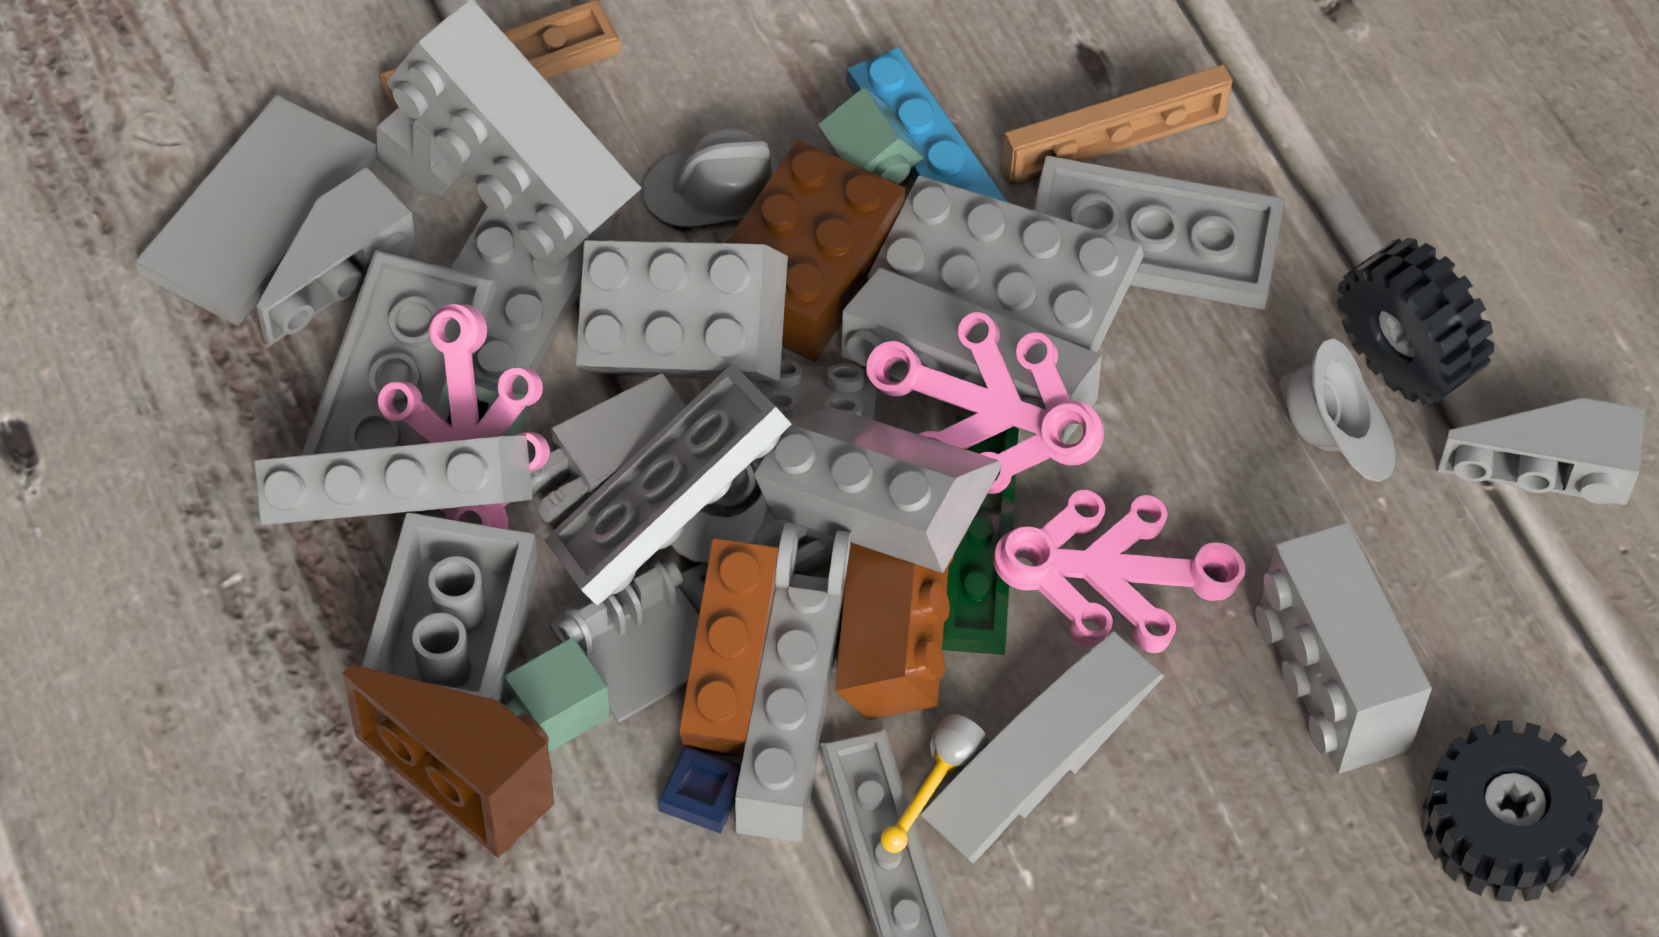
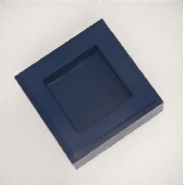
M684 745L658 800L659 812L721 834L735 804L741 765Z

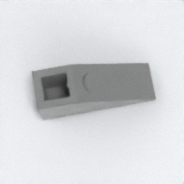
M367 167L316 200L257 303L263 339L269 346L287 334H295L302 330L314 316L336 301H343L354 295L364 282L375 250L407 257L412 250L417 248L412 211Z
M1578 398L1452 429L1448 432L1437 472L1457 475L1459 478L1471 482L1486 480L1520 486L1522 489L1533 493L1553 492L1582 497L1595 504L1616 503L1627 505L1640 473L1646 409Z

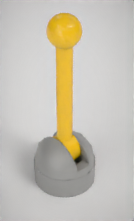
M948 714L943 717L932 734L929 746L932 760L936 765L896 825L889 826L882 832L880 841L886 851L898 853L906 847L908 841L907 831L947 772L951 774L960 773L989 744L987 735L975 722L958 714Z

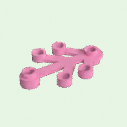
M449 304L441 307L433 315L429 333L434 346L444 353L452 425L422 400L419 389L409 382H392L384 386L378 396V406L381 413L387 419L393 421L404 420L430 443L504 436L525 406H530L538 401L542 394L543 385L540 376L530 368H511L505 371L498 382V398L479 422L472 354L485 342L487 336L486 321L481 312L473 306ZM452 318L459 322L461 328L460 336L454 342L450 341L445 334V326ZM519 375L527 380L529 387L528 393L523 399L517 398L512 390L513 382ZM398 390H402L408 399V405L402 413L398 412L393 405V397ZM535 432L516 434L527 435V440L535 447V458L529 464L530 473L541 469L547 463L550 455L546 439ZM508 503L440 509L446 514L445 519L466 522L469 513L474 511L481 517L482 525L508 529V515L505 510Z
M982 312L970 313L961 320L958 326V337L961 343L973 353L987 388L922 366L918 355L901 342L889 341L882 343L871 352L868 358V377L873 385L885 394L903 396L913 390L977 413L939 432H922L919 434L921 436L967 449L1013 426L1036 434L1000 454L994 452L981 453V455L999 460L1002 466L999 477L993 482L988 491L989 494L1003 491L1010 483L1011 476L1049 458L1068 466L1085 463L1095 456L1102 445L1104 427L1100 416L1086 403L1071 400L1056 367L1058 360L1057 347L1042 333L1033 332L1022 337L1016 347V357L1018 362L1028 372L1033 374L1046 409L1021 400L997 345L1000 339L999 327L987 314ZM979 323L987 324L989 328L987 338L980 343L970 342L969 333L971 328ZM1038 343L1045 344L1047 347L1045 359L1037 364L1029 363L1027 353L1030 347ZM897 362H906L908 366L906 376L901 381L891 382L889 370L892 365ZM1070 424H1080L1083 428L1081 439L1072 445L1064 444L1062 440L1064 429Z
M1090 490L1074 492L1070 496L1064 510L1043 528L1020 527L1006 533L998 541L993 553V564L1000 578L1010 586L1020 590L1038 589L1071 620L1069 632L1072 639L1077 644L1086 648L1096 647L1108 636L1113 626V619L1110 612L1104 606L1098 603H1089L1064 577L1084 578L1134 625L1132 636L1137 646L1146 652L1158 653L1165 650L1174 637L1176 622L1171 614L1163 609L1155 608L1128 582L1192 587L1199 597L1209 601H1216L1230 597L1236 591L1245 575V563L1241 555L1234 548L1223 543L1215 542L1204 545L1194 560L1123 554L1139 539L1148 540L1156 537L1167 520L1168 512L1164 503L1150 495H1142L1134 499L1126 515L1085 551L1059 548L1075 533L1089 534L1098 528L1105 514V503L1098 494ZM1075 507L1087 508L1093 517L1081 516L1077 513ZM1137 512L1150 514L1155 522L1148 523L1143 521ZM1016 557L1028 559L1034 567L1022 564ZM1206 573L1216 575L1221 582L1211 579ZM1089 619L1096 622L1100 627V631L1087 629L1082 624V620ZM1152 624L1159 627L1164 636L1152 635L1148 632L1145 625Z

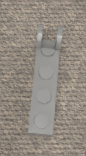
M785 522L777 559L776 590L735 796L737 834L802 843L841 632L851 532L837 530L829 579L793 574L798 548L799 524Z

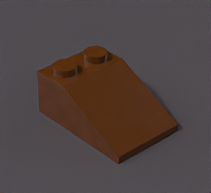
M353 664L342 673L356 738L497 858L554 805L552 769L548 750L549 738L543 728L529 715L520 713L516 716L497 700Z

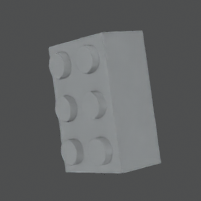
M584 240L575 366L600 375L654 377L663 373L665 377L716 379L733 363L749 380L780 381L788 256L765 244Z
M406 513L362 667L497 700L501 704H505L507 695L504 675L514 670L539 577L535 534Z
M1347 522L1275 544L1269 571L1264 575V591L1261 604L1256 607V620L1264 640L1268 644L1275 643L1283 660L1282 674L1288 691L1294 698L1301 697L1310 715L1308 720L1309 731L1315 747L1321 754L1328 753L1338 774L1411 751L1432 687L1349 523Z

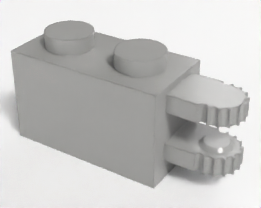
M663 373L552 427L554 451L550 453L547 463L541 469L530 473L532 494L542 493L544 489H550L565 480L569 483L559 487L557 491H552L551 494L546 495L541 500L542 502L538 504L539 508L537 511L545 523H549V525L551 523L556 524L568 518L686 407Z

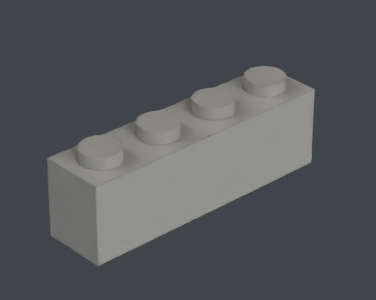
M879 268L843 310L842 357L867 367L868 358L877 346L885 342L896 341L905 344L914 351L921 360L922 366L987 388L973 353L961 343L958 337V326L961 320L970 313L982 312L987 314L999 327L1000 339L997 345L1023 402L1046 409L1033 374L1028 372L1018 362L1016 357V347L1020 339L1033 332L1046 335L1056 345L1058 350L1056 367L1071 400L1086 403L1090 407H1093L1098 400L1101 354L883 268ZM979 323L973 326L969 333L970 342L980 343L984 341L988 336V325ZM1038 343L1031 346L1027 353L1028 362L1037 364L1043 361L1047 355L1046 345ZM897 362L892 365L889 370V376L902 380L908 371L907 363ZM1070 424L1064 429L1062 433L1064 444L1079 424Z
M527 435L488 437L255 460L261 525L488 505L533 499Z

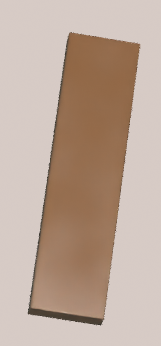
M591 0L502 31L544 79L621 53L620 38L599 0ZM397 68L379 73L381 89L393 112L399 106L394 100L393 90L386 82Z
M1223 64L1005 132L1001 170L1009 185L1017 184L1041 176L1046 156L1086 162L1225 118L1233 79Z

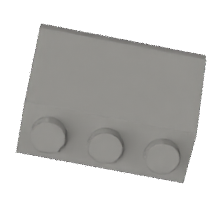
M828 407L790 420L791 425L780 435L776 446L765 455L754 476L774 517L836 537L837 530L851 532V543L944 573L1002 466L997 459L840 409Z

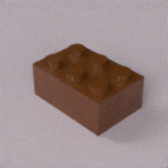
M797 140L726 243L765 244L788 256L782 347L813 362H817L842 324L843 310L869 281L867 276L904 205L905 187L800 140Z

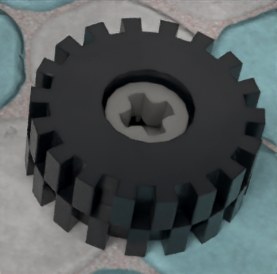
M1399 238L1390 242L1343 276L1344 280L1339 283L1337 290L1343 295L1337 300L1338 310L1347 314V318L1341 322L1346 333L1354 334L1357 341L1352 346L1357 354L1365 353L1371 361L1367 367L1375 375L1381 372L1386 377L1385 384L1394 393L1402 388L1404 399L1413 403L1420 399L1422 405H1430L1434 401L1438 402L1488 366L1491 361L1488 356L1494 353L1495 343L1487 339V337L1493 334L1491 321L1482 319L1480 315L1486 310L1481 298L1473 299L1468 291L1473 285L1465 275L1461 278L1456 276L1453 272L1455 264L1447 256L1439 260L1436 258V248L1425 243L1419 247L1416 239L1406 238L1401 241Z
M1512 720L1497 721L1494 732L1491 735L1488 734L1484 724L1471 728L1466 742L1458 736L1449 744L1446 755H1441L1428 787L1422 809L1426 810L1422 819L1423 835L1433 834L1428 849L1434 860L1447 855L1449 860L1444 872L1454 881L1462 873L1472 878L1468 890L1480 896L1486 885L1497 888L1496 900L1511 902L1516 889H1522L1525 901L1539 899L1545 884L1551 893H1554L1564 886L1569 875L1574 877L1580 869L1600 826L1597 823L1602 815L1603 799H1595L1600 784L1595 773L1582 776L1588 760L1579 750L1568 757L1563 752L1567 739L1556 732L1550 742L1538 738L1541 728L1539 725L1527 722L1523 733L1513 732ZM1504 795L1505 798L1510 796L1515 803H1527L1522 818H1517L1512 810L1501 811L1499 809Z

